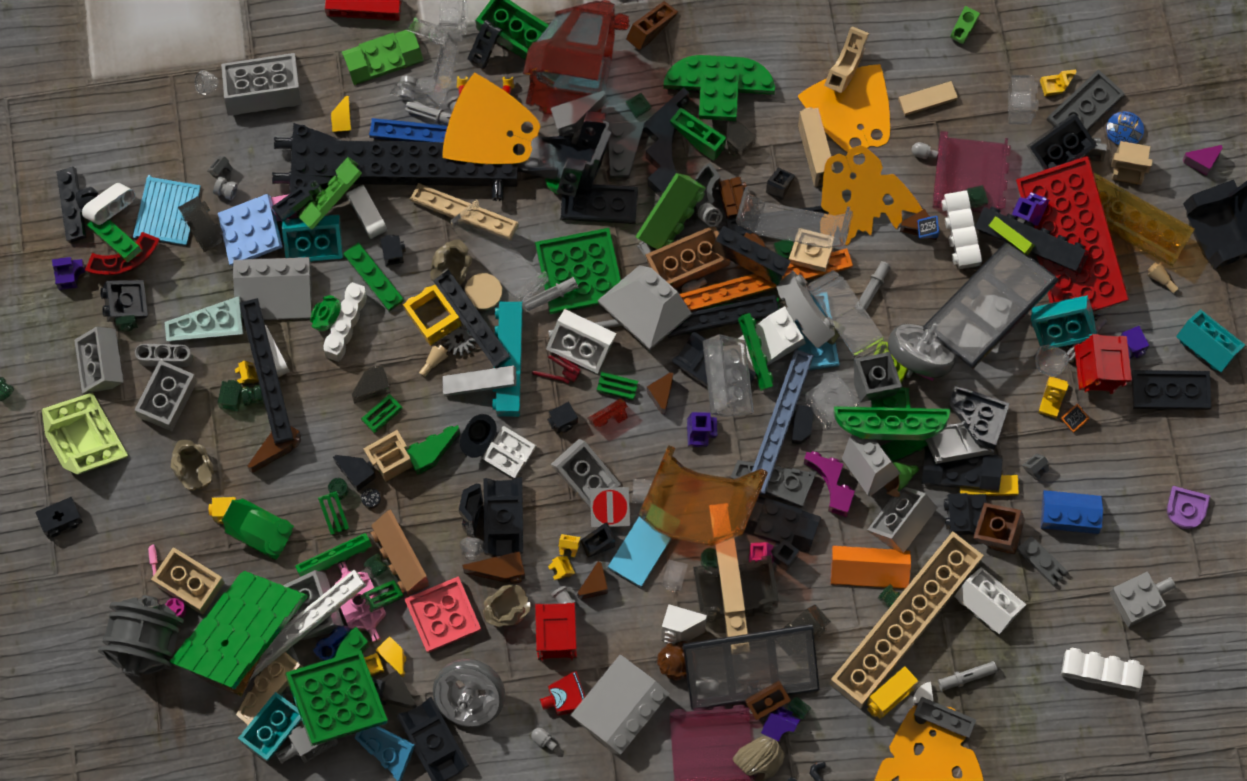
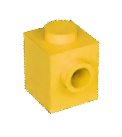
M236 497L212 498V504H209V516H212L214 522L223 524L222 518L231 501L236 500Z

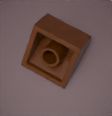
M984 503L974 539L996 551L1015 554L1025 522L1022 510Z

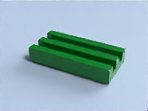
M601 372L597 392L634 401L638 381ZM604 379L612 380V381H616V382H620V383H624V384H628V385H632L633 387L626 386V385H622V384H618V383H614V382H610V381H606V380H604ZM602 385L630 391L632 393L628 394L616 390L603 388Z
M389 394L363 416L361 421L375 434L403 410V407ZM389 401L392 402L388 407H386L382 412H380L374 419H372L370 422L368 421V419H370L375 413H377V412H378L383 406H385ZM396 406V408L393 411H391L385 418H383L378 424L373 426L385 414H387L392 408Z
M337 492L318 497L330 534L340 532L343 529H349ZM332 497L335 498L344 525L340 526L331 501ZM327 499L336 525L335 528H332L323 500Z
M394 580L361 595L362 599L366 600L365 604L370 606V612L396 602L404 596ZM390 587L394 588L372 599L370 598V596L377 594L383 590H386ZM397 593V595H395V596H392V597H390V598H388V599H385V600H383V601H381V602H379V603L374 604L375 602H377V601H379V600H382V599H384V598H386V597H388V596H391V595Z

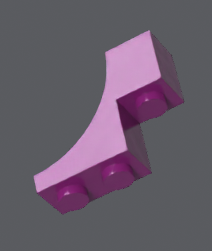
M806 452L803 464L817 471L828 487L830 495L828 511L847 517L855 491L847 485H837L843 463H840V460L836 458H824L818 452Z

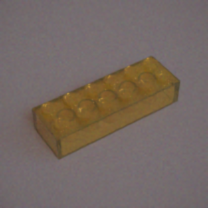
M1095 173V180L1110 232L1173 267L1195 229Z

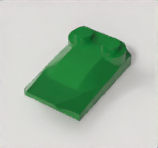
M243 498L232 500L222 518L225 534L273 560H277L283 551L294 527L288 520L281 519Z

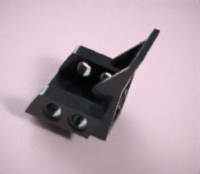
M593 111L587 112L577 145L571 144V136H537L531 141L532 152L529 159L520 163L518 172L560 181L556 193L575 197L578 188L590 192L602 164L611 131H608L609 123L605 121L607 114Z
M1233 179L1195 193L1183 203L1187 211L1186 216L1189 220V226L1203 256L1206 257L1208 263H1211L1214 270L1247 258V181L1237 187Z

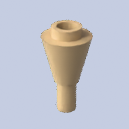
M1155 262L1148 269L1150 273L1147 276L1165 285L1172 293L1178 289L1170 280L1161 262L1159 264Z
M433 344L426 364L419 373L425 377L432 367L434 368L448 357L446 354L448 350L440 344L438 346Z

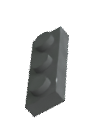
M924 697L920 698L913 715L968 739L976 722L974 718Z

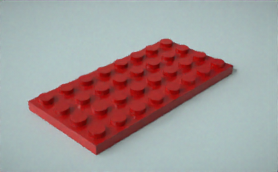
M1086 156L1016 179L1020 197L1027 198L1032 192L1050 200L1039 225H1035L1034 228L1038 230L1045 228L1051 231V235L1054 237H1058V235L1069 239L1068 243L1073 245L1075 242L1086 246L1085 250L1090 253L1080 274L1037 256L1039 264L1059 279V282L1047 293L1049 302L1055 303L1088 295L1092 310L1095 312L1129 301L1090 158Z

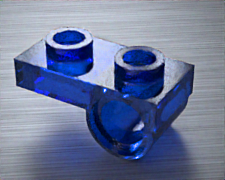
M341 625L332 630L330 637L327 639L323 638L317 642V647L313 651L320 659L325 661L335 658L339 648L337 645L344 640L351 629L348 626L341 627ZM328 647L332 649L330 657H327L325 653Z

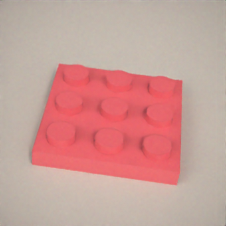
M459 576L404 599L427 653L481 631Z

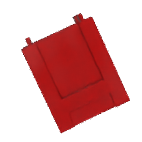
M1092 334L1088 339L1074 346L1079 390H1085V393L1090 390H1099L1113 394L1118 387H1124L1132 380L1127 336Z
M575 603L535 604L537 658L541 659L542 662L546 658H571V661H573V658H577Z

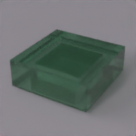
M642 92L626 101L627 107L635 118L651 110V105Z

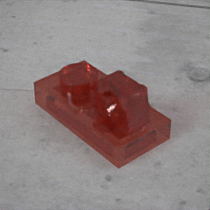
M618 399L589 416L588 420L595 427L604 426L608 423V419L612 417L617 423H620L628 418L625 410L628 406L624 400Z

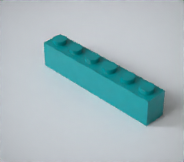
M499 301V308H495V319H499V326H495V336L498 337V340L511 357L510 360L500 367H516V386L493 389V392H496V399H493L492 407L493 410H496L498 417H520L522 302Z

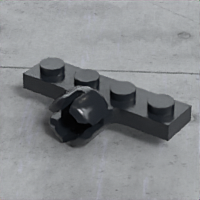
M72 166L56 171L66 241L71 243L87 238L82 209L99 194L93 187L79 189L77 169Z

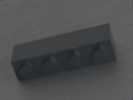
M725 226L722 227L711 248V251L776 285H779L791 262Z

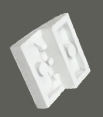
M503 426L482 459L516 478L537 445Z

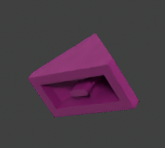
M1218 145L1186 152L1182 159L1183 163L1207 176L1223 147Z

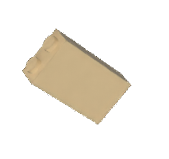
M809 107L800 111L798 127L814 187L823 185L825 163L831 157L819 109ZM832 164V171L834 172V171H835V168H834V165Z

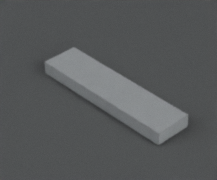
M515 366L443 376V395L445 396L516 386Z

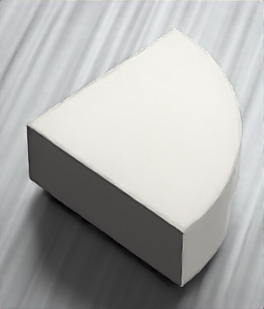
M931 682L925 683L917 689L913 705L918 704L921 697L933 701Z

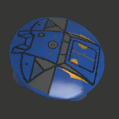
M1127 111L1118 112L1108 120L1106 127L1107 137L1117 145H1119L1120 141L1136 144L1143 136V123L1134 113Z

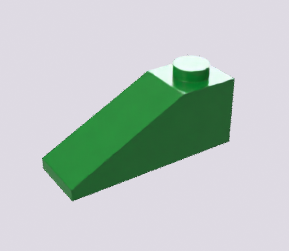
M680 108L670 120V123L699 152L713 161L725 149V136L684 109Z

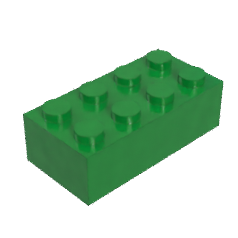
M490 0L475 20L478 31H480L482 24L486 20L491 22L495 28L499 27L502 29L497 43L535 67L539 66L558 40V30L510 0ZM487 31L486 35L491 37V33Z

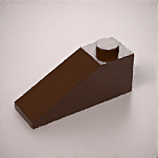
M663 1L632 24L626 40L641 50L677 15L678 11Z
M291 426L294 440L275 445L271 431L247 465L249 471L254 473L290 453L293 448H297L301 442L300 432Z
M520 552L462 565L465 574L516 584L525 579Z

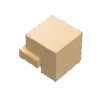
M1120 141L1112 159L1111 167H1114L1112 180L1142 185L1144 174L1149 173L1152 166V159H1148L1150 146Z
M398 430L363 448L373 467L376 466L385 482L412 467L411 459L405 450L407 445Z

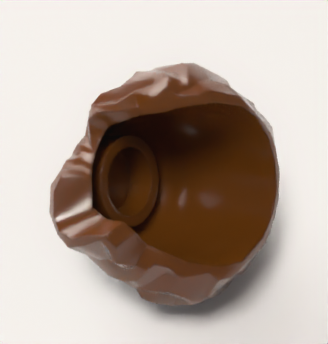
M681 641L674 645L669 643L659 652L657 665L660 672L667 678L673 680L687 678L682 647L683 644L689 642ZM692 650L693 665L695 672L698 662L695 653Z

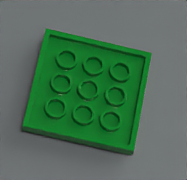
M609 228L535 242L545 291L556 286V283L560 284L574 277L579 287L564 294V297L559 296L547 302L550 314L563 312L564 309L571 311L600 305L598 300L621 281Z
M361 650L292 670L285 674L311 746L380 726L388 721Z

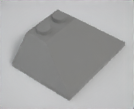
M641 265L598 300L601 306L649 350L692 315L679 293L652 268Z

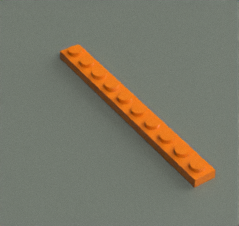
M846 248L832 252L825 272L789 264L783 278L794 271L797 275H802L805 280H810L853 267ZM751 274L679 295L689 310L694 312L774 290L777 287L776 284L757 274Z

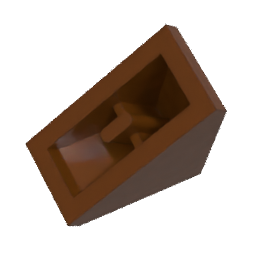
M923 209L902 221L900 232L919 236L917 220L930 217L926 210Z
M668 373L647 386L648 395L660 413L664 415L673 383V373Z
M598 561L578 591L577 596L580 600L608 594L601 562Z

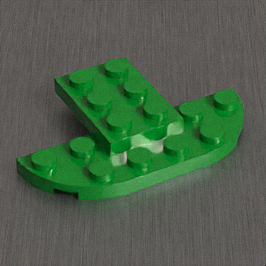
M689 56L679 60L669 69L663 84V89L682 90L685 88L686 90L700 91L699 119L736 121L738 93L775 95V84L769 71L760 63L744 57Z
M901 388L895 396L870 400L871 407L834 406L833 411L835 420L842 429L860 439L924 441L941 433L946 428L950 417V409L910 408L909 388Z

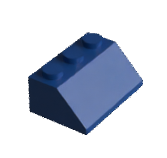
M1043 490L1041 529L1092 534L1100 533L1103 518L1102 496Z

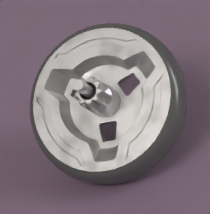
M934 323L931 329H926L925 331H923V326L902 324L894 328L888 338L889 351L897 362L908 369L907 378H910L913 372L925 377L939 378L947 375L953 369L956 356L935 340L937 337L935 330L938 324Z
M459 659L450 662L439 671L433 684V698L438 710L451 722L465 727H479L490 723L499 715L505 702V688L500 676L487 664L473 659ZM460 680L465 685L459 687L456 681ZM478 689L485 690L486 694L479 695Z

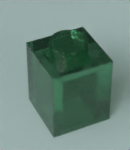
M222 381L217 402L219 408L239 411L243 388L238 381Z

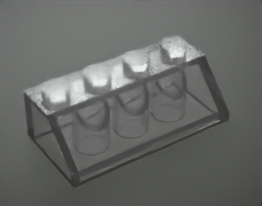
M720 334L704 340L703 348L711 414L722 417L753 414L746 340Z

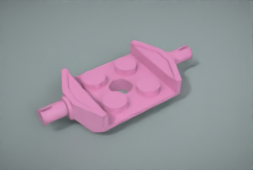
M342 562V565L341 563L338 564L342 573L340 580L350 573L346 562ZM358 572L366 587L355 596H361L363 593L374 589L368 573ZM374 594V595L370 596V598L372 599V598H374V597H376V596H378V595H377V594ZM355 596L340 607L350 631L357 627L359 631L369 632L373 642H376V639L377 641L381 639L375 628L386 616L383 607L370 612V606L365 604V599L360 605L353 603Z

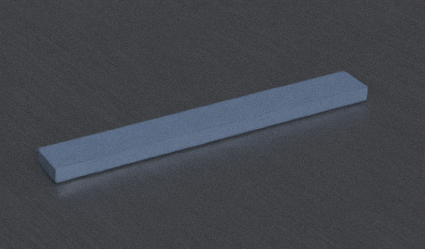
M795 349L746 486L747 490L765 495L814 355Z

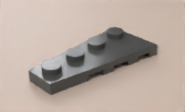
M738 460L730 480L747 486L755 463ZM775 466L765 494L802 508L817 472Z

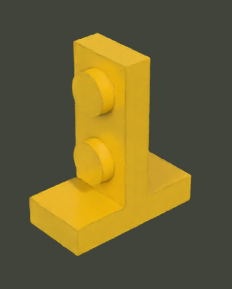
M1049 376L1038 413L1057 418L1062 400L1068 388V381Z

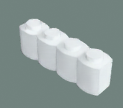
M967 190L944 194L941 206L942 210L947 213L945 225L946 229H950L951 236H948L950 247H954L955 251L952 254L954 265L958 266V270L981 266L982 259Z
M352 282L346 288L345 299L341 302L339 316L331 326V334L327 336L324 342L326 358L339 362L344 357L346 344L352 337L353 327L357 324L360 310L364 307L367 300L364 286Z
M1070 648V650H1066L1064 653L1061 676L1139 692L1144 666L1140 665V662L1136 660L1124 662L1116 656L1104 658L1097 652L1085 654L1080 649Z

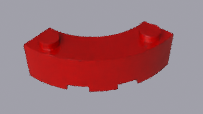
M141 232L135 243L140 246L142 251L128 263L118 254L98 255L92 253L85 271L103 276L129 272L143 264L153 254L160 239Z

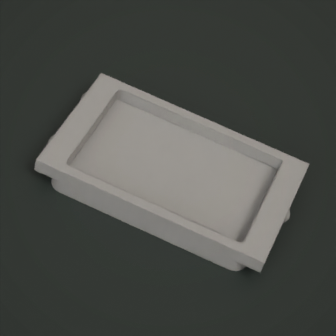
M962 423L947 425L941 433L925 440L936 464L994 453L993 449L976 444Z

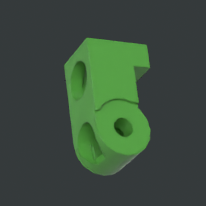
M965 6L950 38L964 44L977 24L980 13Z

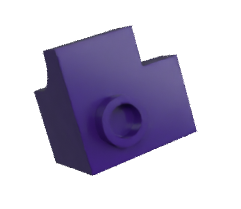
M1031 192L1027 198L1021 197L1018 199L1012 215L1038 226L1050 200Z
M71 257L52 259L55 284L58 290L78 288L77 279L82 273L86 272L83 260H72Z
M691 412L687 418L688 447H707L709 438L717 437V417H711V413Z
M779 707L769 713L761 733L779 742L783 733L796 730L801 719L792 716V711Z

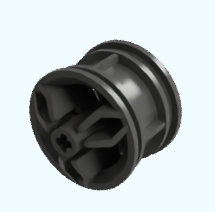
M142 595L140 599L135 597L121 602H111L109 608L115 612H110L105 636L102 641L107 646H100L98 652L103 654L115 667L123 668V673L140 677V674L143 672L148 675L161 670H171L173 664L167 660L173 658L180 630L176 626H182L184 620L178 617L165 604H159V599L151 596Z

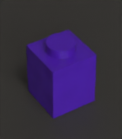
M1140 326L1122 332L1121 336H1127L1129 359L1134 356L1139 358L1146 354L1149 344Z

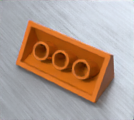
M832 546L830 584L906 589L909 585L911 570L910 550H905L903 553L894 549Z

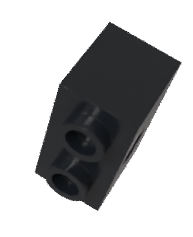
M72 497L35 512L46 537H56L61 534V531L75 529L83 522ZM62 516V521L59 522L58 517Z

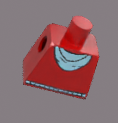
M575 671L549 685L550 696L541 698L540 703L543 710L554 707L557 715L573 713L585 698L577 672Z

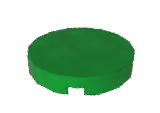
M332 295L323 297L324 301L318 302L311 313V326L317 331L322 332L329 329L339 316L341 302Z

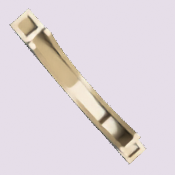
M729 504L709 506L712 534L720 573L726 637L748 634ZM749 641L731 644L732 654L750 652Z

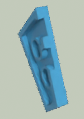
M379 726L357 732L355 739L371 755H374L381 762V765L394 775L397 781H401L415 745Z

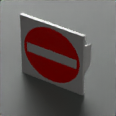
M629 487L590 488L591 527H600L607 522L609 527L630 526Z

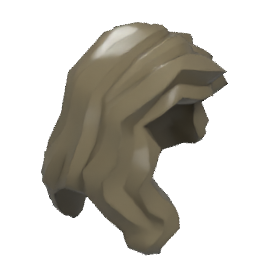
M460 239L447 242L435 252L430 272L432 281L447 270L450 271L459 285L465 281L468 268L472 263V257L468 253V247Z
M179 440L172 452V471L183 486L190 491L207 487L212 482L213 464L207 455V450L203 445L195 444L191 440Z
M520 585L502 586L494 595L489 596L484 601L483 615L487 623L498 627L516 625L530 612L531 605L525 590Z
M761 736L741 747L733 757V761L746 775L751 776L759 773L754 781H764L777 773L779 767L783 764L785 752L776 740L768 736Z

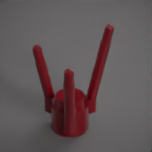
M555 354L562 361L551 355L548 358L564 368L562 371L564 377L532 371L533 375L569 384L570 381L575 383L581 369L569 360Z

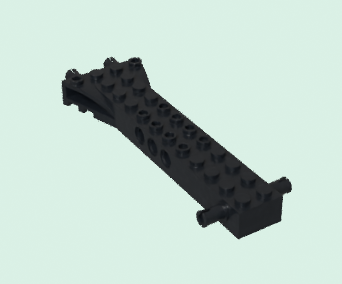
M293 123V136L291 138L274 137V149H291L292 156L291 171L289 173L272 172V184H289L290 193L302 185L305 188L313 179L321 186L322 190H326L329 186V181L334 176L337 177V168L347 157L358 163L357 168L362 172L353 184L418 185L420 183L422 185L492 186L493 201H497V194L499 201L504 200V186L517 187L518 163L481 164L443 158L444 142L342 141ZM518 144L513 147V152L518 155Z

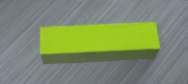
M996 216L988 225L1027 255L1035 246Z

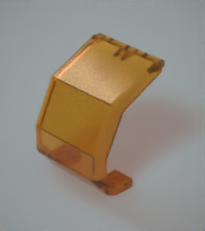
M668 445L638 516L660 534L672 539L707 546H715L742 535L768 472L759 469L736 479L697 473L684 467L673 457L675 448Z

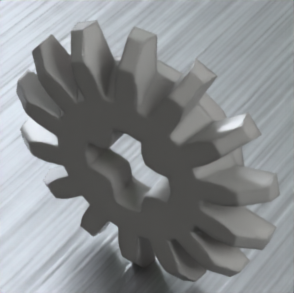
M465 325L452 331L448 336L443 337V340H447L443 345H449L447 350L450 352L453 349V355L460 351V356H463L464 350L470 353L468 348H475L471 343L476 341L472 338L468 329H465ZM464 335L463 339L465 341L456 343L455 336Z

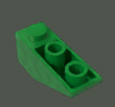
M458 425L455 427L449 426L442 433L430 435L426 438V441L420 444L417 442L408 447L409 449L406 452L417 475L436 466L460 434Z

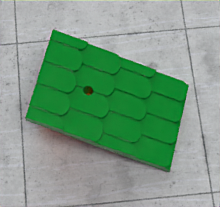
M243 571L238 575L228 591L223 593L189 639L187 638L170 663L190 671L215 687L242 697L262 654L309 596L266 578Z

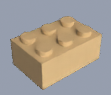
M174 547L151 579L155 586L174 598H179L184 604L202 615L225 583L221 576Z

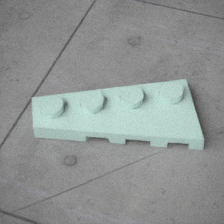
M240 296L166 321V341L243 334L239 304Z

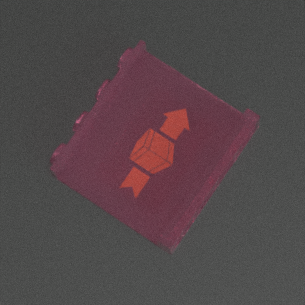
M941 131L932 207L942 208L941 200H944V194L967 190L972 212L981 213L984 207L990 209L991 206L999 210L1005 208L1006 197H1003V191L1007 190L1008 180H1004V177L1009 171V163L1006 162V156H1010L1011 145H1008V138H1005L1003 144L948 138V132Z
M744 705L733 706V709H725L724 706L713 707V710L694 708L693 711L686 712L685 709H675L674 712L670 713L674 781H754V775H746L733 761L737 751L751 742L749 708H745Z

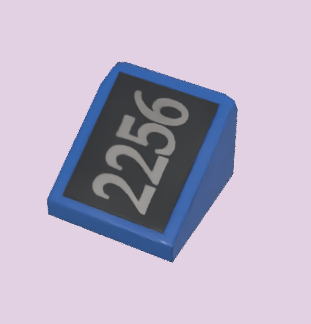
M938 216L917 220L919 239L938 238Z

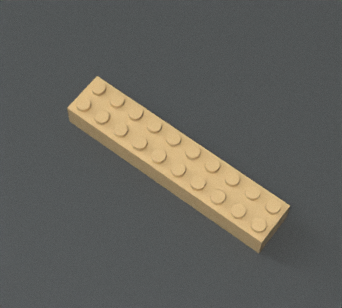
M952 532L832 677L830 685L861 709L980 564L984 555L956 533Z

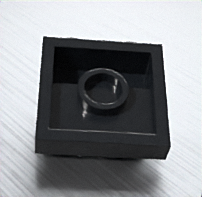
M144 280L106 281L103 288L100 289V297L105 299L102 314L103 317H107V322H126L127 319L147 318Z
M948 494L947 498L943 501L944 511H948V518H945L946 530H949L950 534L954 532L957 535L975 534L983 505L986 503V494Z

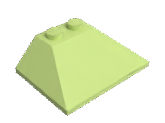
M93 392L42 409L45 436L63 468L78 475L128 457Z

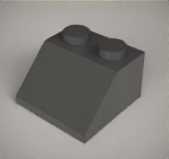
M890 352L854 359V386L860 402L895 396L902 388Z

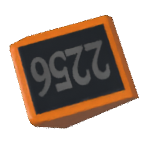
M1076 404L1061 419L1074 433L1088 422L1089 416Z

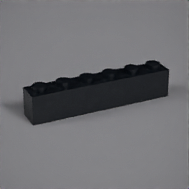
M991 206L990 209L983 208L975 226L979 231L1006 242V238L988 226L996 216L1035 245L1030 253L1079 274L1081 273L1090 254L1085 250L1086 246L1075 242L1074 245L1068 243L1069 239L1061 235L1054 237L1051 235L1052 232L1045 228H1041V230L1035 229L1034 224L1028 221L1021 223L1017 221L1018 217L1009 213L1007 216L1000 214L1001 210Z

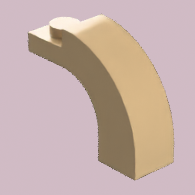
M853 26L850 28L840 57L830 69L824 86L840 93L846 89L861 61L869 33Z

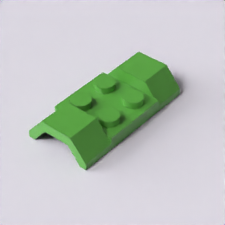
M412 28L395 34L393 32L342 51L353 85L424 62Z
M347 157L337 168V177L334 176L329 181L328 188L325 191L322 190L316 196L317 200L309 202L298 213L300 219L310 229L313 230L362 174L357 168L358 163Z

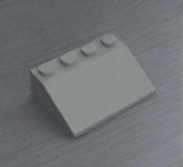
M295 53L221 64L224 99L228 116L302 105Z
M309 257L233 260L234 298L240 296V302L258 298L264 320L310 319L312 313V267Z
M619 655L570 716L613 754L621 755L670 693L625 657Z

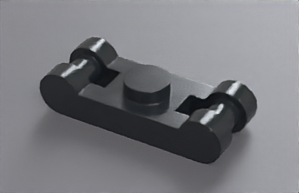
M488 20L484 21L467 60L472 63L475 62L478 64V67L485 69L494 46L502 33V29L499 27L495 28ZM487 31L491 33V37L486 35Z

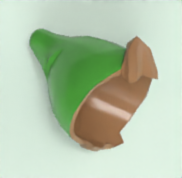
M892 462L900 474L884 487L887 490V494L893 497H900L899 491L908 484L911 478L919 471V468L916 465Z

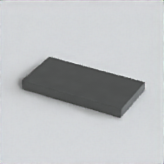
M1098 69L1053 111L1046 120L1052 126H1056L1070 115L1076 114L1086 130L1089 131L1125 96V93Z

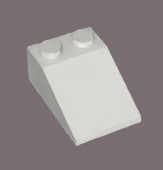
M785 306L770 314L756 325L757 336H760L762 341V352L767 357V366L806 344ZM742 335L737 341L752 365L746 342Z

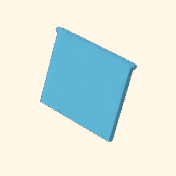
M148 175L133 238H139L141 232L159 238L162 242L187 246L201 186L153 178L151 175Z

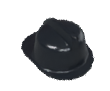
M478 414L467 423L460 437V448L466 456L477 458L488 449L497 432L496 422L491 416Z

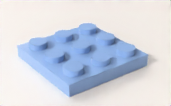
M265 194L218 213L229 265L233 266V260L253 259L282 248L270 195Z

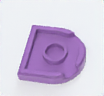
M1172 486L1167 505V514L1170 521L1182 529H1193L1199 526L1205 519L1210 495Z

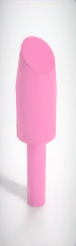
M153 544L148 550L154 576L157 572L156 564L158 562L155 545Z

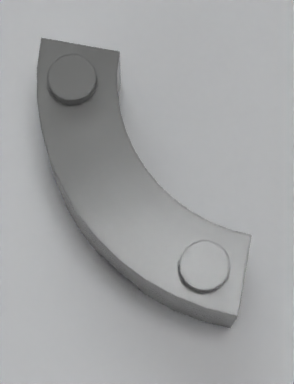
M792 271L780 281L779 285H776L781 300L785 299V303L788 306L786 310L794 321H799L804 335L819 348L835 335L834 322L829 317L826 318L815 304L807 289L805 278Z

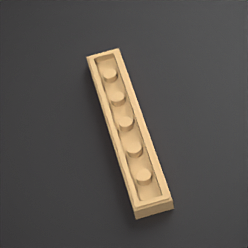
M418 183L410 198L411 202L510 241L519 226L517 221Z

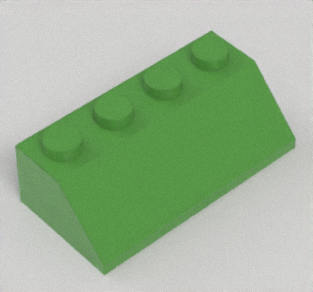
M676 173L635 237L656 249L673 243L675 236L683 230L686 219L690 218L694 213V207L697 202L703 199L706 188L690 176Z

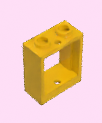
M435 284L431 287H426L422 293L409 298L403 304L407 315L430 346L462 326L459 316ZM437 297L449 313V316L426 329L414 310Z
M904 666L869 697L867 710L873 717L877 716L879 719H882L915 690L918 680Z

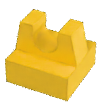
M248 361L238 363L239 367L235 369V373L241 374V378L237 380L238 384H254L259 382L255 363Z
M561 534L558 546L559 554L564 555L565 549H570L572 551L571 557H575L581 537Z
M557 556L552 559L553 562L548 566L549 570H557V574L553 576L554 580H560L575 574L567 556Z

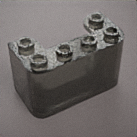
M771 555L762 556L761 561H757V563H755V560H751V563L738 565L745 617H752L755 613L760 612L763 614L774 613V610L778 608L779 599ZM703 565L693 567V579L699 613L707 615L706 623L715 622L719 618H724L725 620L719 568L711 566L706 570L703 569Z

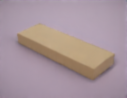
M952 81L901 96L898 100L903 114L906 116L955 101L958 97Z

